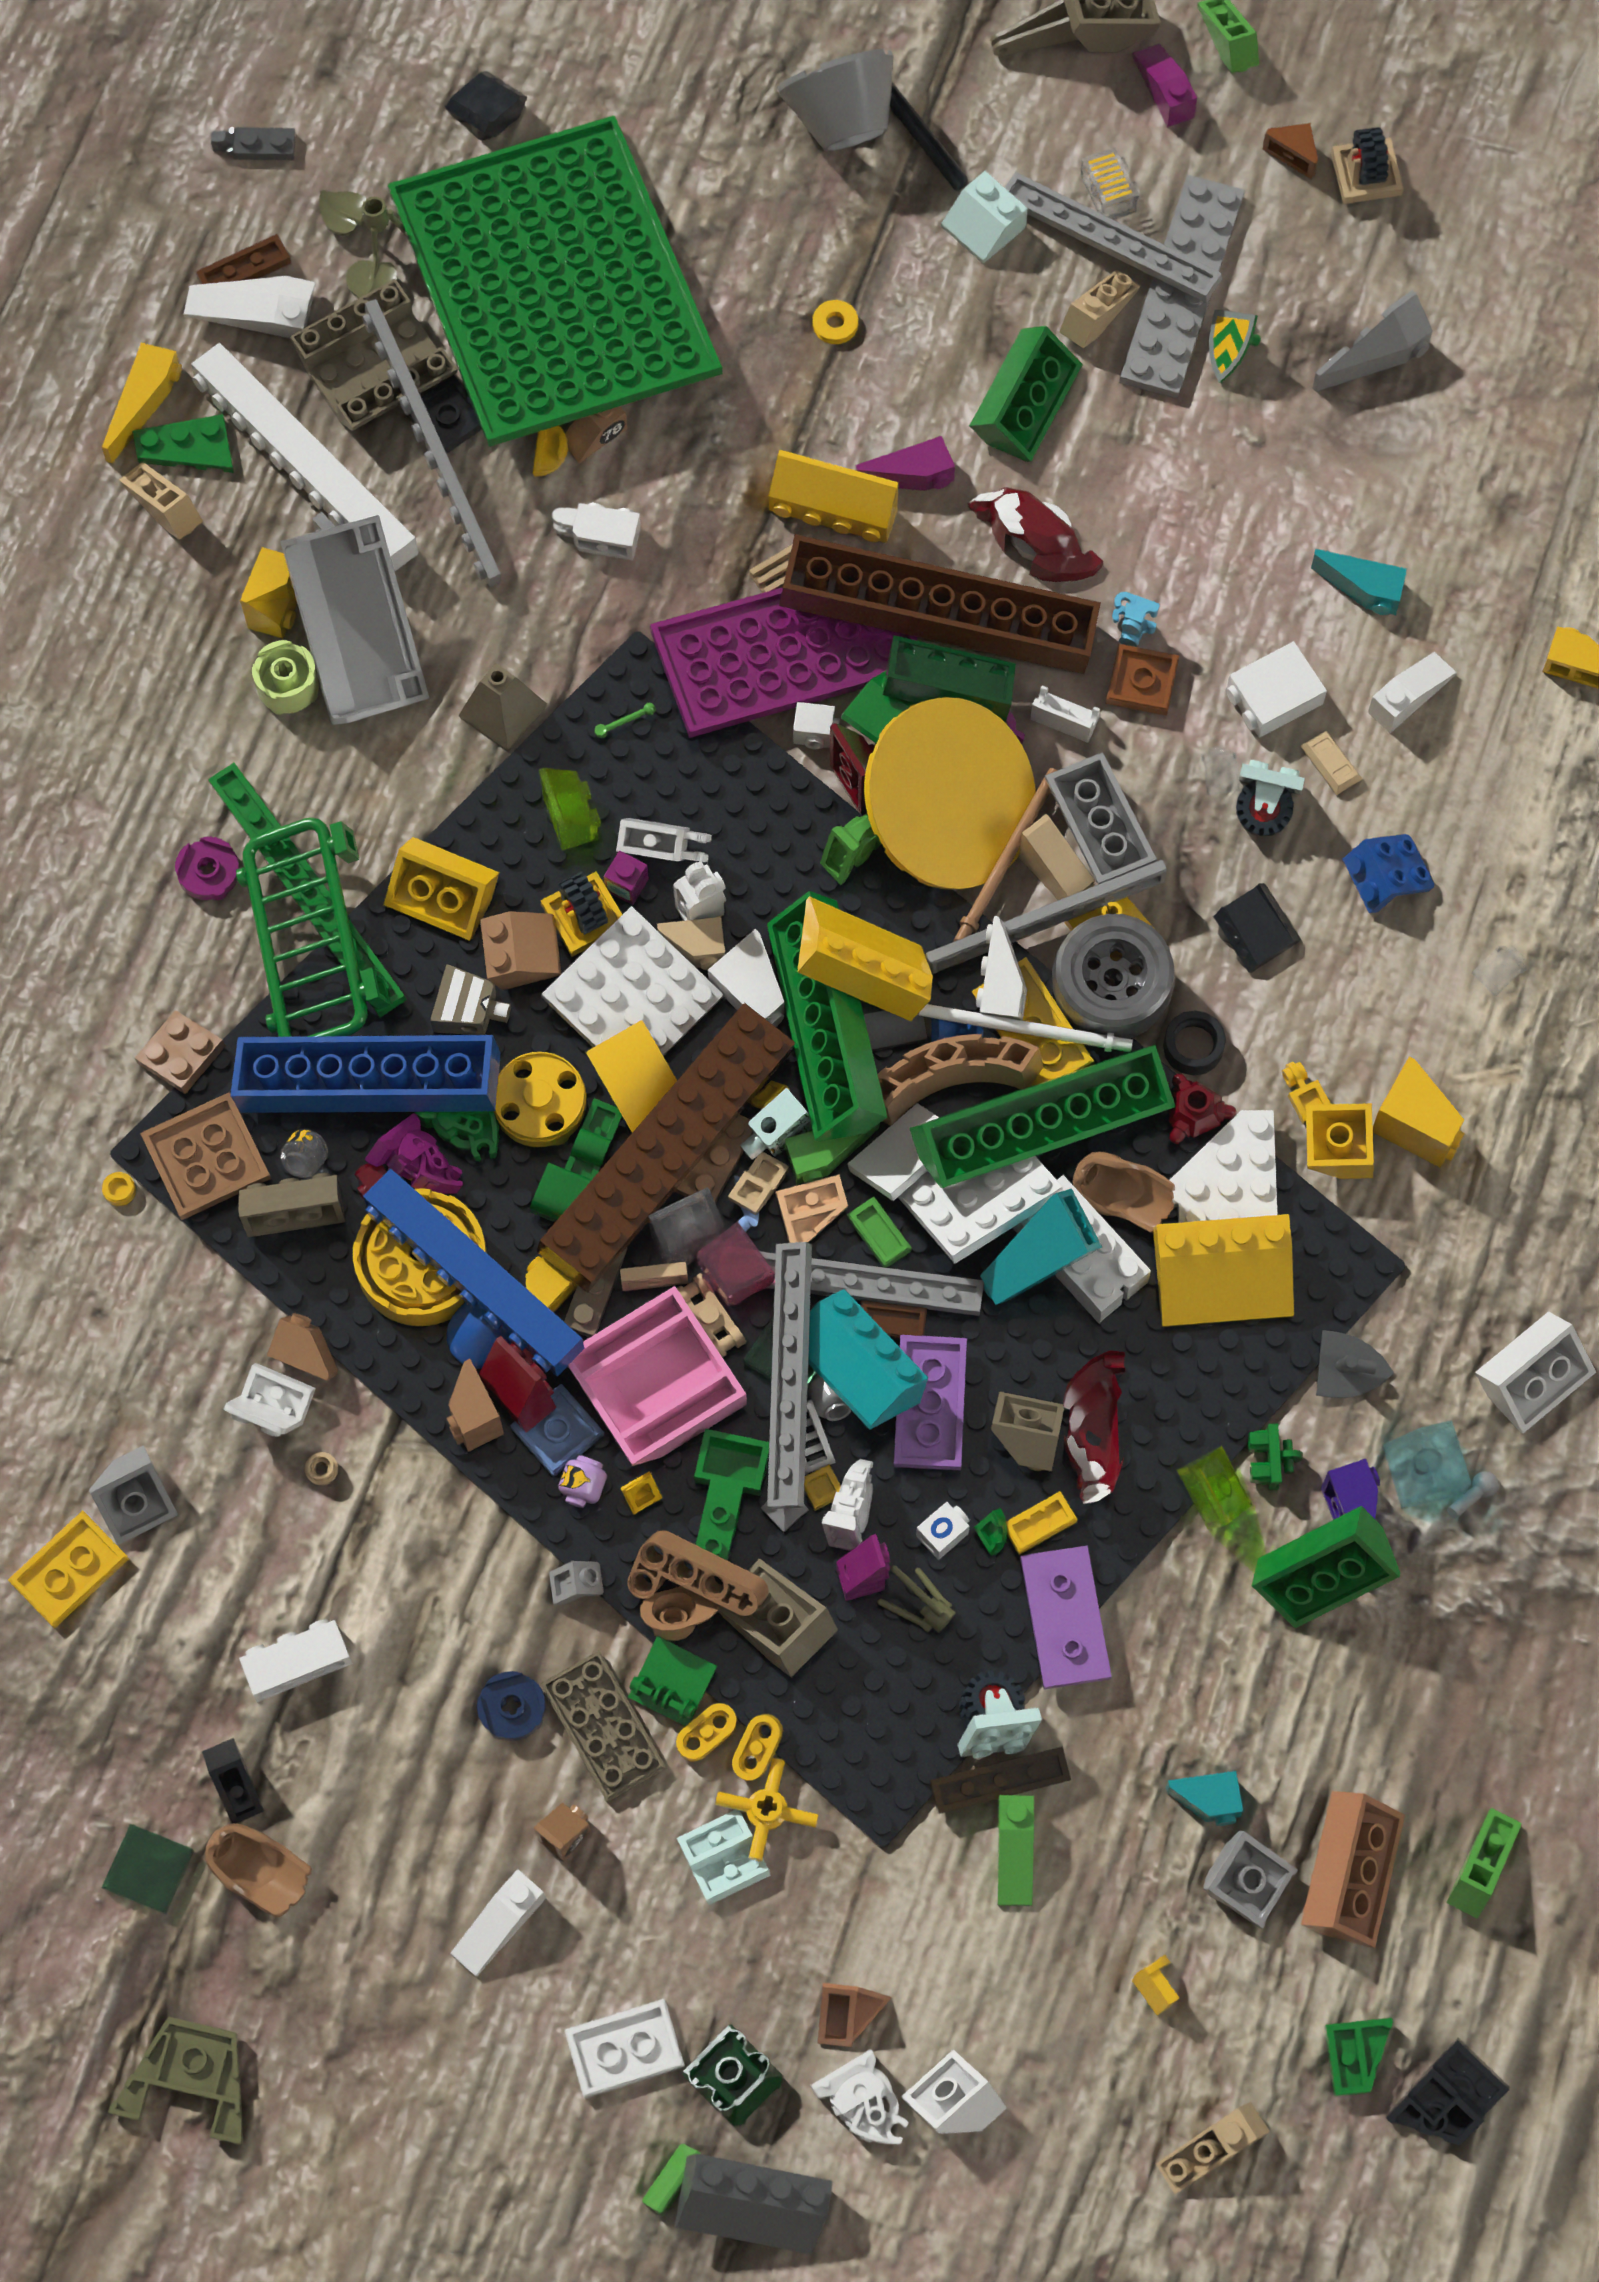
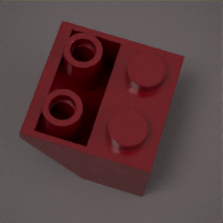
M499 1336L487 1356L479 1377L487 1393L527 1433L557 1408L551 1397L554 1391L545 1381L547 1377L536 1363L529 1365L525 1360L526 1355L515 1344H509L502 1336Z

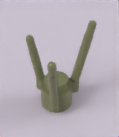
M893 1565L891 1571L926 1604L920 1612L925 1617L924 1619L883 1599H878L877 1603L889 1611L921 1626L928 1633L932 1628L938 1633L941 1632L956 1614L950 1608L952 1604L941 1595L920 1568H916L915 1573L933 1595L932 1599L897 1566Z

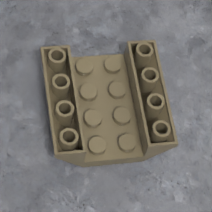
M396 279L290 336L310 379L339 422L352 431L400 405L399 398L403 397L399 387L393 388L389 380L387 370L390 367L387 360L381 361L374 344L378 340L374 332L368 333L362 318L363 315H366L365 303L377 299L419 394L458 373L457 367L443 347L436 348L414 316L411 301Z

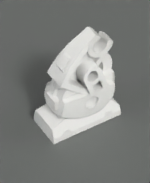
M860 1459L855 1462L846 1473L839 1492H836L831 1511H828L822 1520V1526L829 1546L851 1551L862 1543L861 1533L864 1532L867 1525L873 1492V1484L870 1483L872 1475H869L873 1467L872 1461Z
M872 2049L811 2085V2089L819 2100L830 2098L831 2108L837 2117L840 2116L850 2128L849 2131L859 2136L861 2140L869 2143L901 2144L903 2138L893 2136L891 2127L894 2124H900L907 2128L908 2121L897 2116L899 2111L897 2097L892 2091L888 2078L880 2070L874 2068L876 2058ZM883 2098H886L889 2102V2112L884 2111Z

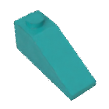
M1315 549L1311 569L1365 609L1373 610V612L1379 615H1396L1407 572L1406 568Z

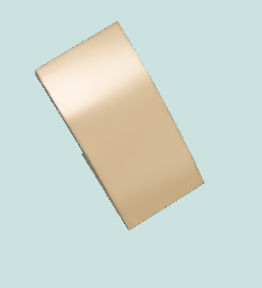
M765 1152L760 1153L747 1172L744 1171L728 1195V1199L756 1215L789 1172V1166Z

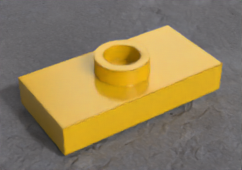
M1061 1491L1006 1521L1007 1536L1020 1555L1077 1523L1078 1519Z

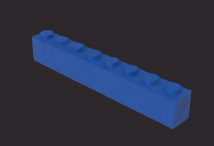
M391 1168L363 1195L367 1206L365 1212L377 1224L383 1221L391 1229L388 1232L398 1243L403 1245L406 1242L414 1249L412 1254L419 1262L425 1266L430 1263L438 1270L436 1272L437 1277L448 1287L455 1285L462 1292L460 1297L471 1308L474 1309L478 1306L486 1313L484 1315L486 1321L496 1330L502 1327L510 1334L508 1336L509 1341L515 1344L521 1351L524 1349L528 1350L534 1356L532 1361L543 1372L547 1373L550 1370L558 1376L585 1349L581 1336Z

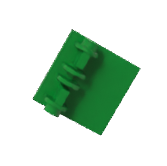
M657 1636L638 1677L634 1676L629 1688L631 1692L628 1698L687 1726L694 1717L717 1665Z

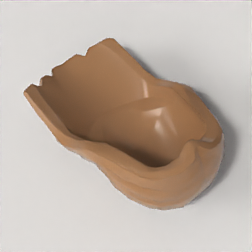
M1093 1152L1078 1163L1074 1172L1073 1186L1097 1212L1107 1216L1124 1218L1150 1233H1153V1228L1157 1224H1162V1219L1168 1218L1174 1208L1172 1201L1174 1199L1172 1191H1175L1174 1183L1157 1173L1153 1168L1125 1161L1110 1153Z
M229 1824L221 1827L213 1833L205 1849V1861L208 1868L227 1889L276 1918L288 1912L290 1906H295L306 1893L304 1886L308 1883L307 1876L311 1875L312 1867L285 1846L248 1826Z

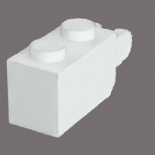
M579 503L578 509L559 507L553 510L554 532L574 538V545L579 551L634 560L641 530L639 513H635L627 508H620L618 510L605 508L598 503Z
M625 818L620 821L616 851L672 861L687 859L708 862V854L700 851L692 852L686 850L688 840L707 843L711 842L712 835L689 831L690 828Z
M700 861L693 863L686 869L685 876L673 884L676 909L684 921L723 916L724 902H726L723 890L726 887L718 872L712 873L707 864L704 866Z

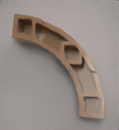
M971 1034L940 1039L911 1050L903 1055L904 1059L890 1068L885 1067L878 1073L887 1118L882 1122L890 1126L893 1125L909 1108L923 1098L954 1085L972 1082H993L1018 1089L1030 1087L1044 1067L1040 1049L1035 1045L1010 1037L1002 1036L1001 1039L983 1038L982 1034Z

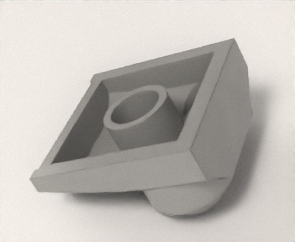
M1238 1831L1226 1843L1205 1878L1203 1889L1207 1891L1212 1899L1221 1901L1259 1928H1263L1265 1920L1298 1869L1245 1831Z

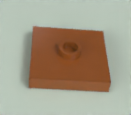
M1118 643L1106 704L1167 716L1180 655Z

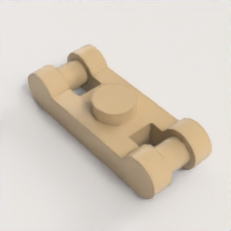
M700 1273L692 1278L693 1282L685 1287L680 1285L677 1287V1290L723 1358L727 1355L726 1351L734 1346L739 1348L746 1343V1340L711 1290L704 1276ZM700 1293L704 1300L694 1305L690 1298ZM725 1330L728 1335L718 1340L715 1334Z

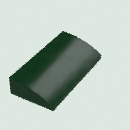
M894 635L887 664L883 695L915 703L946 697L969 700L992 711L1006 723L1012 705L1016 663Z

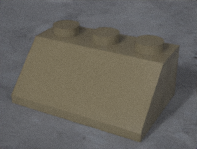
M320 1173L312 1176V1179L299 1181L296 1178L281 1180L279 1184L266 1186L263 1183H256L247 1186V1189L239 1190V1217L247 1236L253 1237L345 1222L341 1186L337 1175L331 1176L329 1173Z

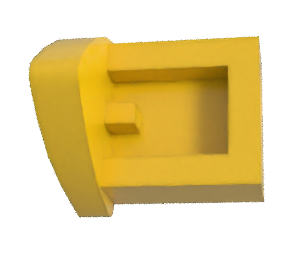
M1166 1955L1161 1956L1137 1972L1132 1979L1133 1984L1138 1988L1157 2016L1166 2011L1179 1999L1161 1972L1162 1969L1171 1963Z

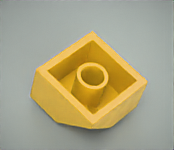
M261 547L240 603L248 629L282 639L286 630L291 629L296 617L294 610L297 605V599L284 553Z

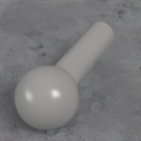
M1488 1471L1476 1474L1472 1481V1488L1447 1508L1448 1514L1452 1518H1457L1481 1497L1489 1498L1495 1495L1499 1488L1497 1477Z

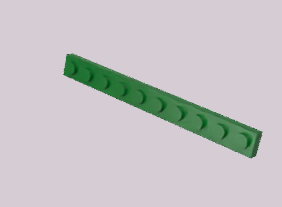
M234 762L208 779L212 788L249 839L258 834L281 827ZM290 838L258 849L268 865L301 854ZM306 860L273 870L287 890L319 879ZM324 884L291 895L305 915L332 906L330 893ZM334 912L309 920L323 940L339 935ZM349 920L359 971L373 967L385 976L391 1006L379 1010L370 1004L381 1018L405 1002L406 997ZM340 941L327 945L340 964H345Z

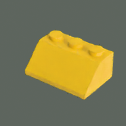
M412 837L398 850L384 905L470 941L481 922L480 919L483 918L492 900L500 872Z

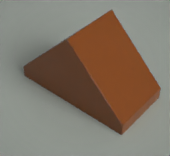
M1305 123L1268 128L1265 132L1262 149L1312 180L1316 173L1318 156L1311 124Z

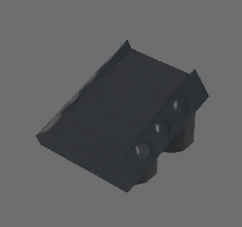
M484 71L480 72L449 99L445 108L452 113V116L457 121L469 123L472 127V133L476 138L488 140L492 137L496 138L520 117L527 96L490 72Z
M1258 883L1256 887L1225 907H1221L1213 916L1218 924V935L1224 942L1231 944L1236 952V959L1249 973L1257 970L1301 940L1265 883Z

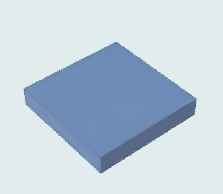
M562 1384L553 1390L554 1394L551 1396L557 1408L530 1431L525 1433L516 1422L510 1425L512 1431L553 1477L565 1468L568 1461L575 1460L605 1435L604 1431Z

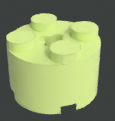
M280 640L272 642L260 650L252 666V676L258 696L265 706L271 709L273 713L281 715L298 712L315 702L318 696L319 679L313 657L305 647L292 644L291 641Z

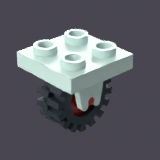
M1250 760L1249 765L1242 763L1239 781L1248 782L1249 784L1244 786L1238 795L1236 803V813L1241 825L1250 833L1257 834L1258 836H1271L1282 831L1290 822L1293 814L1294 802L1291 793L1301 795L1305 778L1299 777L1300 771L1281 767L1280 772L1268 770L1269 764L1256 760Z
M994 1670L987 1671L985 1676L981 1672L977 1674L975 1679L972 1678L969 1681L959 1702V1708H963L960 1713L961 1718H968L965 1723L967 1728L958 1743L961 1757L973 1756V1758L979 1759L987 1757L992 1753L1003 1751L1006 1754H1016L1023 1751L1028 1745L1042 1719L1039 1708L1024 1709L1025 1695H1020L1022 1691L1020 1685L1012 1686L1015 1679L1011 1676L1006 1681L1003 1679L1005 1673L999 1672L997 1677H994Z

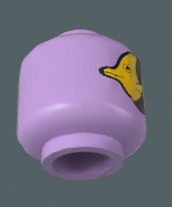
M578 1456L577 1460L567 1462L558 1485L559 1491L567 1496L566 1503L584 1508L586 1503L593 1504L598 1502L607 1479L606 1472L601 1469L602 1463L584 1456Z

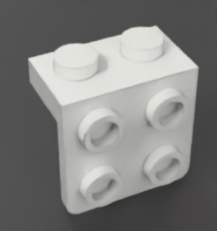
M255 1363L251 1366L241 1396L226 1402L224 1410L231 1413L232 1419L245 1424L255 1423L262 1426L261 1430L264 1433L278 1437L280 1434H286L303 1425L316 1388Z

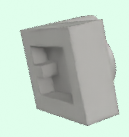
M571 1561L549 1572L553 1605H566L582 1596H600L604 1593L600 1564L598 1562Z

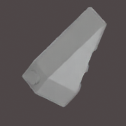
M1413 290L1381 313L1384 319L1375 328L1370 330L1366 327L1362 330L1351 349L1347 346L1343 347L1316 371L1312 386L1316 392L1404 364L1414 356L1419 358L1427 352L1430 347L1432 328L1419 298Z

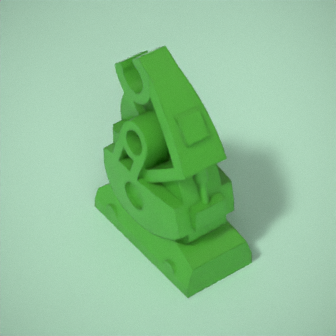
M868 814L855 817L844 827L836 826L831 829L820 864L840 885L845 883L854 865L859 867L869 859L872 851L877 850L882 844L878 835H874Z

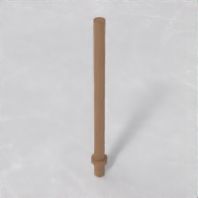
M1049 768V770H1048V772L1046 773V775H1048V774H1050V773H1053V772H1055V771H1057V770H1056V769H1053V768ZM1045 777L967 917H962L959 923L961 927L953 940L954 942L977 932L979 928L978 921L1020 848L1022 832L1034 823L1051 792Z

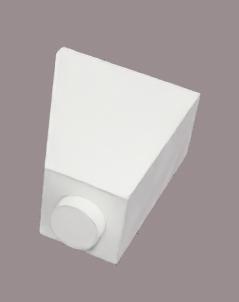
M754 929L708 969V978L737 1010L745 1002L772 1025L777 1027L784 1019L785 1003L761 935Z

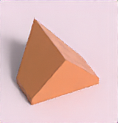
M823 1983L817 2043L852 2047L856 2038L892 1997L857 1986Z

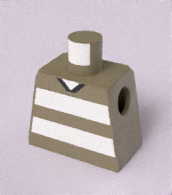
M446 964L430 1020L433 1032L484 1035L490 1019L507 1023L511 1004L495 1001L496 989L495 984L491 981Z

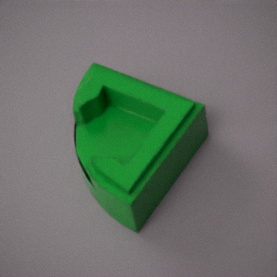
M999 1508L993 1510L974 1527L991 1556L1002 1550L1007 1538L1006 1519L1002 1509Z

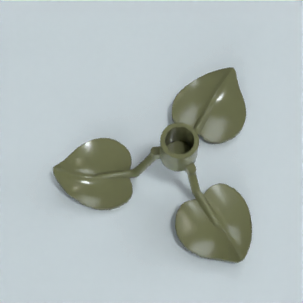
M321 190L319 199L320 213L325 226L331 232L338 235H350L357 229L358 225H366L371 230L373 262L361 260L354 263L348 269L346 282L351 293L359 299L391 280H397L395 266L390 262H379L377 233L384 231L388 226L389 219L405 234L403 224L394 216L393 210H387L384 200L379 197L366 198L355 192Z

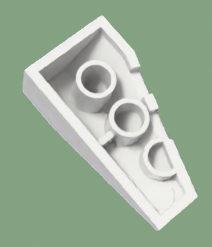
M280 276L191 285L188 291L184 316L290 338L291 335L307 327L316 282Z

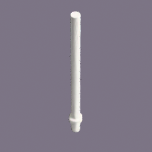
M927 1004L919 1012V1016L1097 1046L1104 1048L1106 1052H1111V1049L1131 1052L1133 1039L1115 1037L1114 1033L1111 1032L1104 1035Z

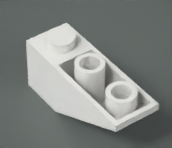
M994 916L993 925L988 924L986 931V944H990L988 956H984L982 959L981 975L985 976L984 987L978 989L976 1007L980 1008V1013L1023 1020L1027 987L1004 922L999 917Z

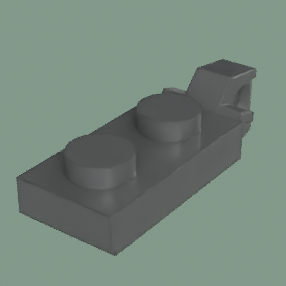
M235 127L228 128V131L211 132L213 152H226L227 155L234 156L235 160H294L295 128Z

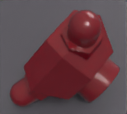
M1183 1074L1173 1076L1172 1083L1175 1088H1173L1174 1092H1171L1176 1107L1169 1109L1168 1120L1172 1123L1171 1127H1173L1169 1134V1139L1172 1143H1181L1185 1136L1189 1137L1191 1135L1196 1137L1220 1126L1221 1121L1224 1119L1230 1120L1236 1116V1108L1225 1104L1222 1101V1097L1197 1081L1187 1080Z

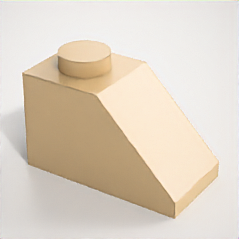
M721 917L657 924L658 932L696 968L701 967V969L708 970L725 955Z

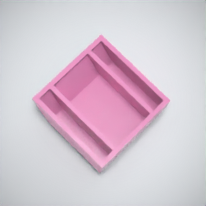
M675 1286L583 1342L585 1349L568 1365L632 1466L665 1456L704 1432L705 1429L712 1427L747 1405L745 1391Z

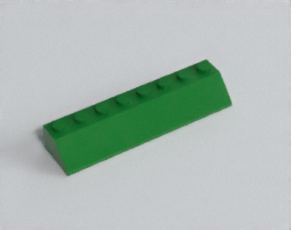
M808 891L768 922L767 927L792 1040L795 1042L794 1049L814 1139L821 1142L864 1134L885 1120L887 1113L860 999L797 972L806 900L810 896L839 909L836 900Z
M1156 1045L910 1127L909 1129L920 1161L939 1187L945 1188L1176 1106Z

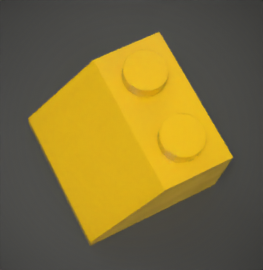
M1372 1103L1306 1105L1307 1168L1339 1179L1373 1178Z

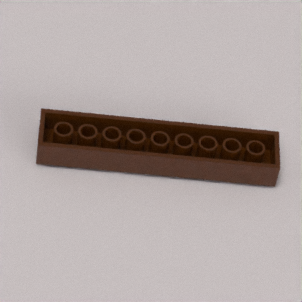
M795 534L779 606L1085 674L1091 656L1101 602Z
M744 1002L541 1238L536 1252L588 1293L723 1135L730 1124L740 1115L790 1056L795 1042Z

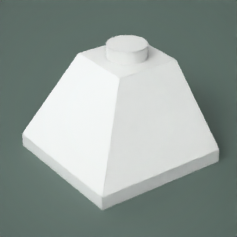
M954 2050L901 2096L938 2133L981 2132L1007 2108L991 2084Z

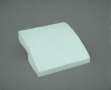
M740 1810L729 1812L677 1838L708 1905L770 1876L764 1859L762 1861L749 1859L753 1835Z

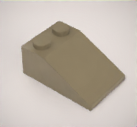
M759 1558L747 1571L761 1577L768 1585L769 1593L766 1600L750 1616L738 1615L722 1606L719 1607L717 1612L770 1662L792 1677L838 1631V1628L825 1606Z

